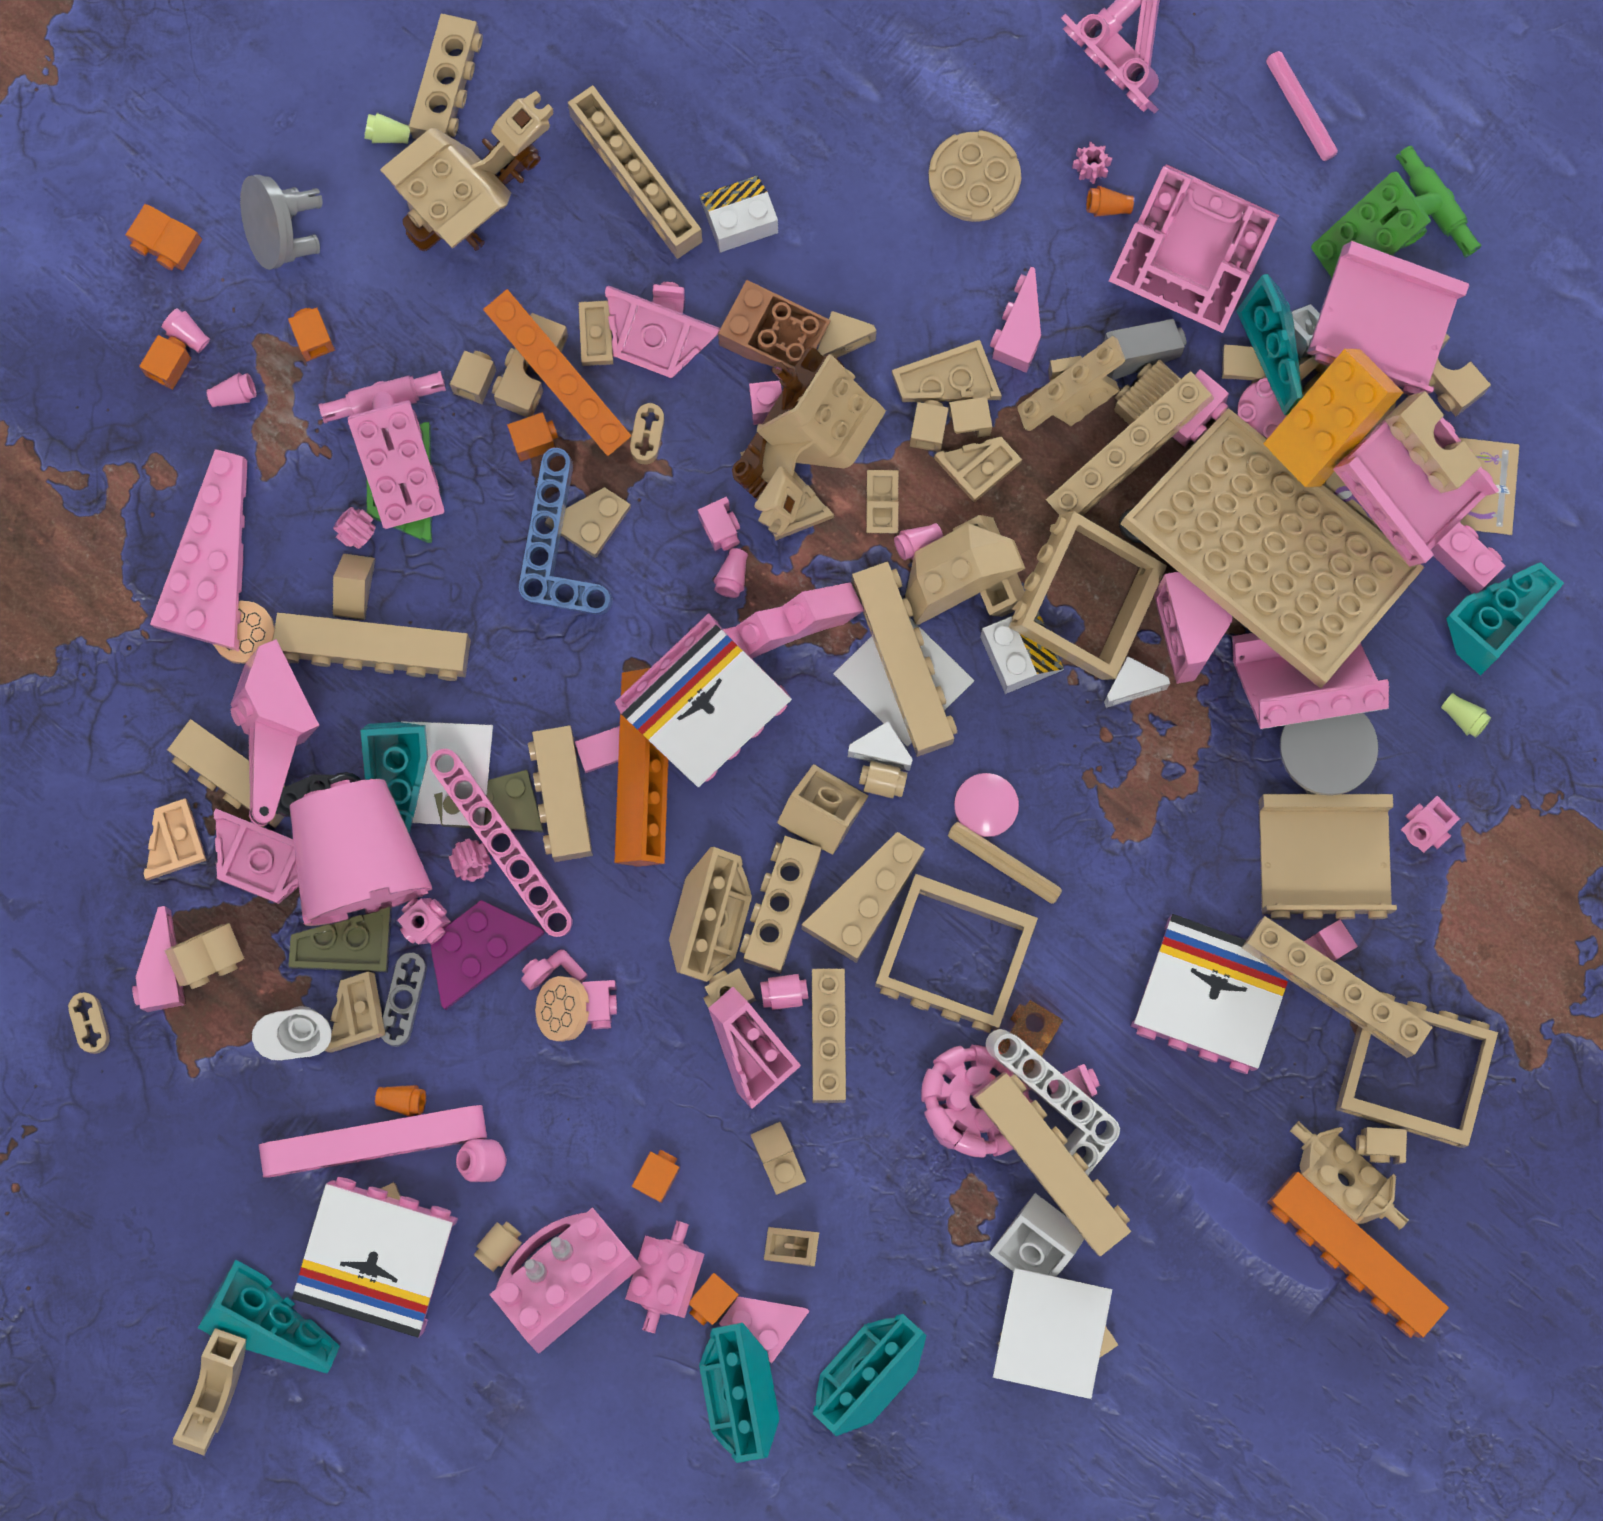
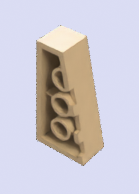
M897 832L802 924L801 930L857 963L922 858L925 848Z

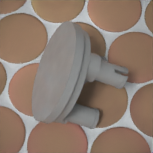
M257 174L245 178L240 195L241 217L248 244L262 267L268 270L276 269L285 263L293 262L297 257L320 253V243L315 234L293 239L291 221L297 212L315 208L320 209L322 207V196H315L320 193L318 188L299 192L296 187L281 190L277 183L269 176Z
M1364 713L1285 725L1280 738V755L1290 777L1304 788L1307 794L1340 795L1357 788L1371 774L1378 757V740L1370 720Z

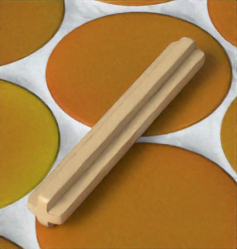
M956 822L948 833L950 839L1049 903L1054 904L1062 893V889L966 826Z

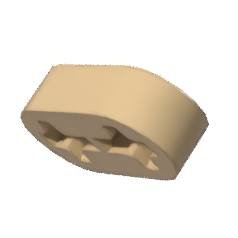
M653 403L642 405L635 417L630 450L633 459L640 464L654 462L660 450L664 429V413L658 405ZM649 412H653L658 421L652 422L651 430L649 431L646 430V421L642 417H648ZM644 437L649 438V448L653 449V451H647L646 456H642L640 450L637 449V447L643 446Z
M78 993L72 997L68 1005L77 1042L80 1048L88 1053H101L108 1047L110 1042L101 1004L92 994ZM82 1000L92 1003L93 1006L88 1009L90 1018L88 1021L84 1013L77 1012V1008L82 1006ZM91 1025L94 1033L101 1034V1038L97 1040L96 1047L86 1043V1039L90 1037L88 1026Z

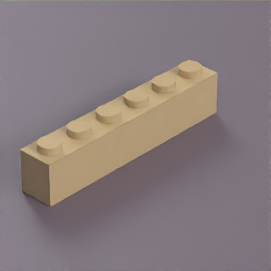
M885 562L852 574L851 582L864 609V617L916 756L918 757L952 745L954 742L953 735L957 734V728L952 716L946 717L942 705L946 704V699L941 686L935 687L931 676L935 675V670L930 657L924 658L920 646L924 645V641L919 628L913 629L909 619V617L913 616L912 608L908 599H902L898 588L902 587V582L897 569L891 570L889 563Z
M277 613L273 640L277 639L288 663H299V659L312 660L311 664L321 667H330L331 663L343 664V668L350 670H362V666L375 667L376 672L393 674L394 670L406 671L407 675L413 677H425L426 673L438 674L439 679L456 681L457 677H466L471 642L467 633Z
M1001 1073L976 1093L973 1098L1098 1256H1102L1131 1232L1126 1225L1130 1219L1118 1205L1112 1208L1105 1199L1110 1194L1098 1179L1093 1182L1085 1173L1089 1167L1076 1152L1074 1155H1071L1064 1146L1068 1140L1056 1126L1050 1129L1043 1119L1048 1115L1036 1100L1030 1103L1024 1096L1023 1092L1027 1088L1015 1074L1009 1077L1007 1073Z

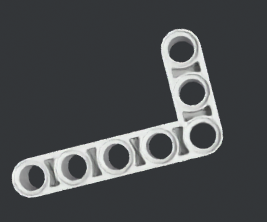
M1002 1029L990 1033L986 1039L988 1053L1076 1127L1067 1138L1068 1142L1064 1146L1071 1155H1074L1078 1148L1085 1146L1086 1154L1082 1159L1089 1167L1085 1171L1088 1176L1117 1140L1120 1134L1118 1122L1019 1037ZM1009 1038V1050L1006 1053L1000 1054L998 1051L999 1043L1003 1039ZM1029 1059H1033L1035 1063L1033 1071L1026 1075L1023 1074L1024 1063ZM1053 1080H1058L1059 1086L1054 1094L1048 1095V1084ZM1082 1100L1083 1107L1081 1112L1072 1115V1105L1076 1101ZM1105 1120L1107 1124L1105 1132L1101 1135H1096L1097 1124Z

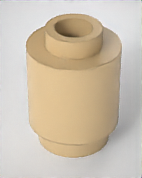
M871 760L869 766L863 765L859 784L865 785L863 792L892 799L894 796L902 797L908 772L900 771L901 767Z
M507 1221L503 1226L496 1222L477 1245L479 1249L474 1253V1256L494 1272L498 1266L502 1268L522 1244L518 1239L521 1233Z

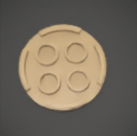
M979 130L978 132L954 134L940 144L933 154L929 167V187L938 205L951 216L971 222L990 220L1005 212L1017 197L1021 184V169L1017 154L1005 140L987 131Z

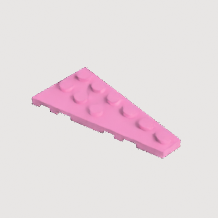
M215 449L150 625L157 629L239 651L237 626L240 624L241 612L238 611L239 593L242 592L244 548L241 538L242 528L245 527L243 498L246 497L247 460L243 456Z

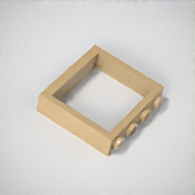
M1075 511L1059 515L1056 524H1051L1050 532L1052 533L1050 538L1037 555L1039 562L1034 572L1027 577L1024 583V589L1026 590L1021 600L1012 609L1015 613L1009 628L1101 680L1116 679L1167 565ZM1075 530L1140 567L1099 658L1034 622Z
M915 874L875 987L880 988V994L886 995L888 998L898 1000L899 996L910 999V1005L918 1009L928 1011L932 1007L941 1010V1016L948 1020L959 1022L960 1018L971 1021L973 1022L971 1027L976 1030H982L990 1033L991 1029L998 1030L1038 918ZM918 894L1022 931L993 1015L889 978Z
M1380 992L1395 1002V996ZM1408 1001L1407 1005L1395 1002L1429 1025L1483 1040L1459 1129L1354 1098L1371 1036L1369 1032L1358 1026L1335 1110L1397 1129H1405L1407 1132L1460 1148L1469 1146L1498 1032L1489 1030L1490 1025L1484 1022L1471 1020L1470 1024L1458 1021V1015L1451 1012L1439 1011V1014L1426 1011V1005Z

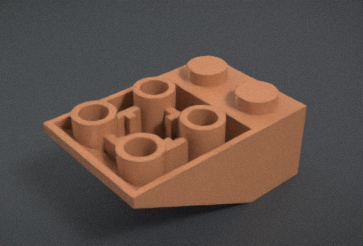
M746 280L718 333L719 345L746 359L775 367L776 363L782 362L788 369L795 371V366L805 350L809 347L817 349L831 320Z

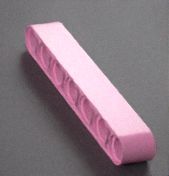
M449 749L435 751L430 759L432 772L540 925L551 936L562 937L567 935L573 926L571 914L460 757ZM444 755H449L454 760L453 769L447 773H442L437 768L438 760ZM461 782H470L473 787L472 795L467 799H459L456 795L457 785ZM480 808H488L492 814L491 821L485 826L478 825L474 820V815ZM505 834L509 837L510 847L507 851L497 852L494 849L493 840L497 835ZM519 860L525 861L529 866L528 875L522 879H517L512 874V866ZM536 887H544L547 890L548 899L542 905H535L530 899L531 891ZM555 913L563 914L567 920L566 927L560 932L553 931L549 926V919Z
M476 1105L259 1144L263 1178L462 1144L473 1139H486L487 1132L483 1106Z

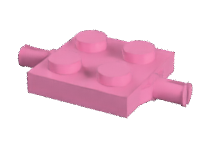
M676 1221L671 1240H659L645 1235L637 1260L641 1268L633 1273L625 1298L640 1304L644 1309L648 1310L642 1330L655 1334L660 1315L672 1314L685 1318L705 1255L691 1250L686 1244H683L689 1224Z

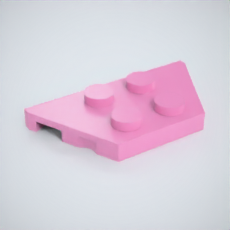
M606 287L605 296L608 298L610 313L608 319L613 336V356L669 378H673L718 335L721 329L614 287Z
M215 809V848L218 859L216 863L217 879L274 903H281L299 887L294 840Z

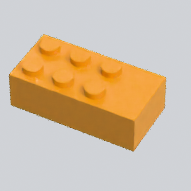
M1344 349L1263 444L1305 488L1320 487L1333 474V468L1361 442L1403 394V391L1361 349Z

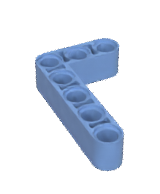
M551 448L544 453L541 461L519 581V592L525 600L533 604L602 615L607 613L613 604L611 593L605 587L593 583L554 577L573 472V461L563 449ZM562 456L566 460L565 467L558 472L552 471L550 469V461L553 457ZM550 487L559 488L560 491L559 499L553 503L545 502L544 493ZM545 518L553 519V530L548 534H541L538 530L540 521ZM539 549H545L548 552L547 562L541 566L535 565L533 563V554ZM539 580L543 585L541 594L536 597H530L527 593L528 584L531 581ZM564 586H571L574 590L573 599L567 603L560 602L558 598L559 590ZM596 591L603 592L605 595V603L600 608H592L589 604L590 595Z

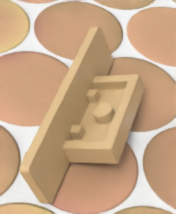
M1111 336L1019 404L1017 409L1024 428L1031 431L1052 415L1072 426L1118 393L1120 390L1117 382L1107 376L1125 362L1118 339Z

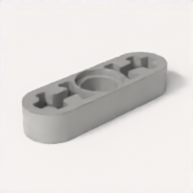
M406 953L398 959L383 1015L385 1036L381 1038L384 1042L394 1047L402 1046L410 1039L427 972L425 961L415 953ZM411 960H415V964L420 967L419 972L412 973L410 980L411 983H417L415 989L405 984L398 985L399 979L406 982L408 972L403 969L404 964H410ZM400 991H409L412 994V1004L406 1009H400L395 1005V996ZM392 1010L400 1015H409L407 1021L401 1018L399 1027L404 1030L403 1036L398 1035L396 1040H391L392 1035L387 1032L388 1027L392 1028L395 1026L397 1019L395 1016L390 1017Z

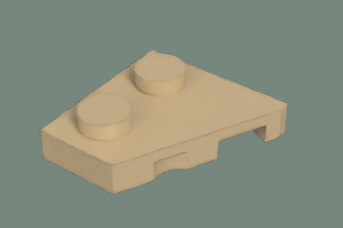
M604 487L566 508L561 536L596 558L630 510L631 504ZM547 518L545 525L551 530L554 528L553 519Z

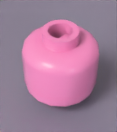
M493 1139L468 1140L463 1144L456 1157V1165L465 1180L470 1182L496 1181L501 1177L507 1162L503 1147Z

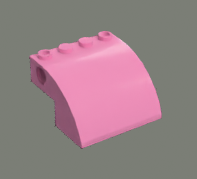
M1166 164L1158 176L1138 222L1132 228L1109 282L1223 333L1279 215Z

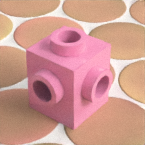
M1436 796L1425 807L1419 803L1405 816L1409 822L1401 830L1405 833L1408 841L1424 853L1432 845L1438 849L1451 837L1447 831L1460 818Z
M431 898L412 899L402 908L401 911L404 914L397 920L402 925L400 931L404 937L412 944L416 942L418 945L434 944L446 933L444 928L451 923L445 915L447 914L445 908L436 899L432 900ZM420 916L424 918V925L422 927L416 921Z

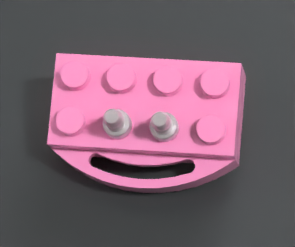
M592 1207L586 1213L575 1214L555 1221L531 1236L512 1256L498 1281L496 1289L489 1295L525 1340L539 1354L641 1268V1265ZM563 1232L558 1237L553 1238L549 1243H547L545 1246L539 1249L529 1260L525 1262V1265L521 1267L524 1261L537 1247H539L541 1244H543L551 1237Z

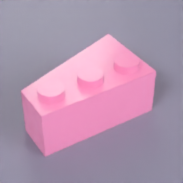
M732 987L708 1009L736 1091L748 1106L753 1109L801 1065L748 1001Z

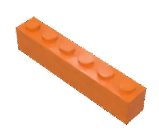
M508 289L483 309L607 457L632 436Z
M650 668L623 672L621 696ZM621 713L614 863L636 867L665 864L668 758Z
M1299 1172L1293 1173L1267 1202L1273 1207L1270 1212L1283 1224L1290 1222L1298 1230L1295 1235L1309 1247L1314 1244L1323 1252L1320 1257L1334 1270L1337 1267L1342 1269L1348 1275L1345 1280L1358 1292L1364 1289L1373 1298L1370 1303L1384 1315L1389 1312L1398 1320L1395 1325L1409 1338L1413 1335L1417 1338H1424L1449 1309L1444 1302Z

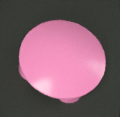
M1267 378L1260 379L1251 384L1243 392L1238 403V416L1266 439L1287 416L1283 414Z
M990 773L977 774L967 779L958 789L954 804L957 820L983 837H995L1005 832L1014 823L1019 809L1018 797L1013 786L1004 778Z

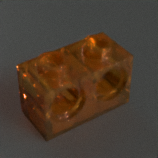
M1029 1000L1026 1006L1019 1004L1010 1018L1015 1023L1010 1033L1019 1037L1042 1057L1062 1024L1063 1019ZM1030 1015L1040 1017L1043 1022L1042 1030L1039 1032L1030 1031L1026 1026V1018ZM1009 1038L1003 1039L999 1043L998 1051L1000 1054L1006 1053L1009 1050ZM1029 1059L1024 1063L1023 1074L1026 1075L1033 1071L1035 1065L1033 1059Z

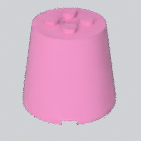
M370 779L350 783V780L339 781L331 784L329 789L307 793L303 798L290 805L304 925L317 926L345 921L349 919L347 913L365 909L366 914H370L383 908H393L410 902L414 898L418 899L428 894L429 890H432L431 882L385 780Z

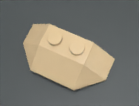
M967 523L914 553L905 598L908 599L911 605L915 624H922L1025 569V566L1013 539Z
M710 847L687 875L669 937L677 973L707 982L714 974L721 971L736 958L752 898L747 877L742 868L741 856L716 847Z

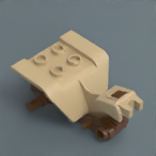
M537 91L526 98L517 99L497 119L491 132L499 141L493 146L486 138L482 139V143L490 151L483 160L470 148L440 130L432 128L380 169L397 192L407 201L410 211L403 218V226L406 229L408 239L420 251L429 250L441 239L445 240L452 249L464 239L475 251L479 250V246L483 247L485 241L474 230L500 209H504L507 206L511 192L505 185L514 178L519 183H523L524 178L520 173L524 169L532 170L541 160L539 151L532 143L550 128L548 119L554 113L553 108L549 104L543 109L535 108L536 104L541 101V96ZM507 164H510L505 170L502 169V168H504ZM500 171L501 175L498 177L496 173Z
M812 347L805 350L795 366V371L788 369L782 362L776 363L774 365L776 368H772V372L780 379L779 382L783 386V391L763 423L758 424L757 433L740 460L732 468L734 480L757 499L754 506L757 510L762 511L758 521L768 526V530L778 536H781L787 526L794 522L803 495L799 482L793 477L796 463L848 468L855 462L886 412L875 399L871 398L854 381L855 375L845 369L844 365L835 356L828 354L823 357L817 349Z

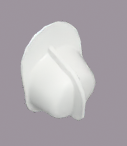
M298 1006L262 1017L257 1021L253 1029L252 1042L255 1049L262 1056L271 1060L311 1057L319 1055L327 1049L331 1041L332 1031L328 1021L321 1014L309 1007Z

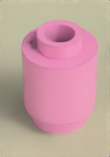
M799 974L768 978V981L760 982L764 1008L772 1007V1010L800 1007L803 1006L802 1000L808 999L806 979L799 980Z

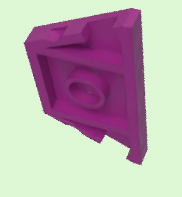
M480 900L445 927L446 933L432 945L430 944L442 1007L447 1010L542 937L545 934L543 930Z

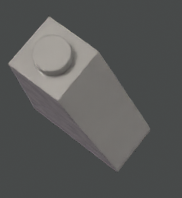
M1174 319L1107 332L1103 342L1111 336L1117 338L1125 357V362L1108 375L1115 380L1141 371L1148 363L1153 366L1158 360L1165 363L1181 357L1185 348L1184 345L1187 344L1183 329L1181 327L1177 328Z

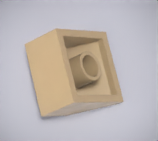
M813 764L790 795L777 823L785 827L789 832L799 835L833 855L844 840L869 796Z

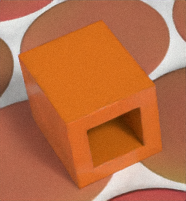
M304 308L297 311L294 317L288 318L306 362L335 351L318 308Z
M158 335L139 367L146 377L173 390L190 362L191 357L186 351V345L172 336L166 339Z
M543 412L507 424L520 462L542 455L547 450L555 448L553 440L557 439L558 435L553 421L546 422Z
M661 1149L658 1154L650 1151L632 1187L663 1203L681 1169L675 1165L677 1158Z
M713 1273L690 1300L689 1305L692 1307V1310L689 1314L703 1326L707 1322L714 1325L739 1294Z

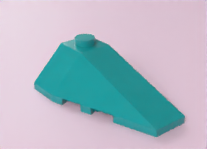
M1264 274L1259 278L1236 312L1283 414L1288 415L1303 398L1293 314L1281 288L1268 274Z
M1540 562L1512 575L1507 580L1498 584L1494 583L1479 593H1473L1465 597L1446 618L1456 654L1481 676L1562 587L1564 582Z
M403 722L367 724L360 730L365 780L383 779L386 781L410 834L428 761L426 725Z
M235 1260L210 1302L198 1329L209 1335H212L215 1328L246 1339V1350L327 1374L340 1346L312 1319L305 1320L293 1308L295 1305L293 1301L288 1297L283 1299L270 1287L273 1283L265 1275Z

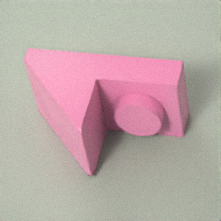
M1341 920L1336 921L1304 941L1332 961H1336L1358 947Z

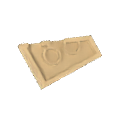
M980 340L892 370L891 373L902 402H924L926 400L961 401L987 397L988 400H1001L1002 398Z

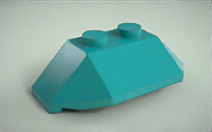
M904 1314L896 1315L895 1318L882 1319L865 1324L820 1374L813 1415L835 1436L871 1424L917 1373L927 1335Z
M744 1323L712 1328L711 1338L705 1347L699 1364L711 1433L732 1454L731 1457L736 1463L768 1458L780 1420L768 1352Z

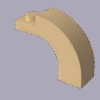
M216 1328L214 1329L201 1356V1370L198 1383L189 1407L173 1438V1445L205 1456L215 1432H219L234 1395L244 1361L246 1339Z

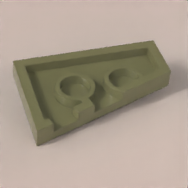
M528 770L488 780L486 796L511 831L521 830L544 833ZM443 792L434 794L443 827L473 829L471 826L444 825L443 808L451 815L457 814L460 810L450 796H447L443 801ZM485 808L484 826L487 825L492 818V814L488 808Z
M383 908L370 914L355 916L331 925L327 924L291 934L289 968L388 973L392 908Z

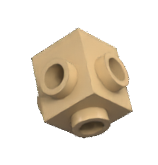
M739 968L729 974L726 971H722L712 976L708 980L710 984L705 986L708 995L703 997L708 1008L732 987L749 1004L756 1001Z

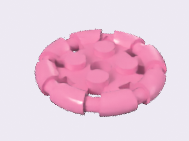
M971 1045L970 1048L966 1049L962 1046H957L939 1055L933 1061V1068L926 1071L921 1089V1101L925 1102L927 1109L924 1114L935 1134L941 1140L946 1139L954 1145V1150L968 1156L984 1158L986 1154H993L996 1157L1013 1150L1012 1146L983 1109H977L970 1103L971 1095L978 1093L996 1078L990 1073L992 1068H995L1000 1073H1007L1009 1077L1013 1074L988 1053L985 1046ZM970 1061L972 1067L966 1070L964 1062ZM943 1075L947 1076L952 1081L949 1084L944 1081ZM1024 1084L1027 1090H1025L1023 1094L1028 1099V1101L1032 1103L1033 1100L1029 1098L1028 1094L1030 1088ZM946 1100L948 1109L939 1107L938 1101ZM955 1125L958 1129L963 1131L962 1135L952 1127ZM980 1133H987L989 1141H985Z

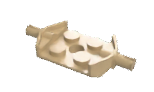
M1298 1121L1290 1129V1132L1304 1143L1301 1147L1304 1151L1299 1165L1301 1174L1356 1224H1364L1378 1217L1380 1219L1386 1217L1399 1230L1405 1226L1409 1219L1399 1212L1393 1204L1395 1200L1396 1176L1393 1174L1386 1179L1360 1154H1356V1151L1338 1136L1343 1131L1342 1127L1316 1135L1315 1133L1312 1134ZM1338 1174H1342L1348 1179L1349 1186H1345L1340 1182Z

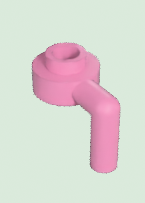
M561 949L548 959L544 958L538 961L535 958L530 961L522 970L524 976L521 981L529 990H533L541 985L560 965L572 978L577 979L580 983L588 975L565 950Z

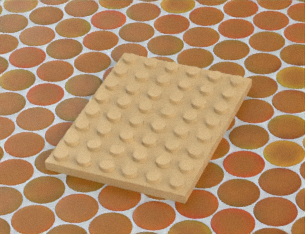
M1228 408L1124 517L1121 525L1314 684L1322 688L1425 567L1421 564L1409 567L1381 531L1324 485L1305 488L1263 444L1267 439Z

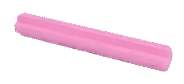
M1277 51L1267 57L1266 63L1320 158L1323 161L1333 158L1338 149L1283 53Z

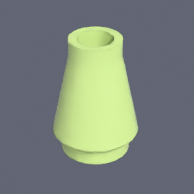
M376 113V115L368 114L364 139L372 140V143L408 144L410 135L409 125L402 124L379 113Z
M1454 693L1447 698L1441 707L1466 735L1471 734L1475 738L1491 720V717L1486 714V709L1468 702Z

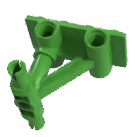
M1412 145L1400 151L1395 158L1409 175V185L1417 195L1416 197L1397 171L1391 172L1311 245V249L1331 278L1333 277L1343 245L1353 241L1393 256L1401 248L1415 243L1426 234L1427 229L1425 227L1431 222L1430 215L1443 234L1452 237L1465 258L1481 248L1482 245L1466 225L1468 223L1467 217L1455 201L1453 192L1446 188L1433 168L1424 165Z

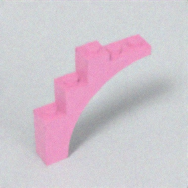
M850 582L801 592L782 607L755 612L736 627L726 628L723 631L753 659L807 635L844 625L863 612L864 609Z

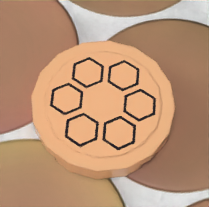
M239 601L238 611L241 612L240 624L237 626L239 651L214 645V647L228 661L236 664H245L259 646L273 641L275 625L265 608L255 602Z
M564 976L551 978L542 986L538 994L535 1009L537 1024L541 1032L550 1040L564 1042L576 1039L586 1026L589 1017V1011H586V1003H589V999L583 984L577 979Z

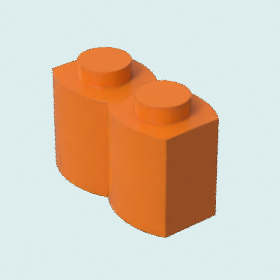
M144 204L125 234L131 242L130 247L143 256H146L148 253L157 256L156 261L171 271L174 267L183 271L202 241V238L195 230L147 204Z

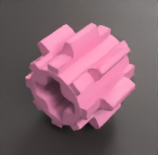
M1090 142L1088 148L1077 149L1076 156L1079 159L1073 161L1072 168L1080 172L1079 180L1086 178L1092 184H1095L1096 178L1107 177L1108 169L1106 167L1111 165L1112 158L1104 153L1105 146L1096 147L1095 144Z
M353 507L348 508L333 527L338 532L336 538L346 546L361 548L374 534L376 526L371 523L374 518L363 509L355 510Z
M470 839L456 843L455 849H452V855L449 856L456 877L461 876L462 880H470V882L485 877V872L489 870L488 865L492 863L483 843L479 844L477 840L472 841Z

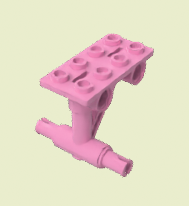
M1115 0L1107 9L1103 8L1098 14L1087 15L1078 24L1064 14L1061 19L1067 25L1063 30L1080 47L1086 44L1088 47L1084 52L1102 69L1106 65L1109 67L1105 73L1122 90L1126 87L1130 89L1126 95L1143 112L1149 108L1155 114L1159 109L1148 97L1156 90L1159 83L1158 75L1150 66L1160 0ZM1141 6L1134 50L1118 32L1123 28L1122 24ZM1102 29L1101 34L1094 38L1095 33ZM1145 72L1143 78L1140 81H1136L1138 74Z
M441 371L416 379L408 375L386 382L380 381L372 386L350 391L348 394H345L346 398L319 404L324 424L348 417V423L383 528L385 529L443 514L445 511L433 466L430 465L422 440L419 422L415 410L411 406V404L419 401V397L446 391Z

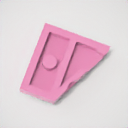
M737 1297L719 1324L721 1326L744 1323L768 1352L769 1362L773 1363L807 1316L809 1310L791 1305Z

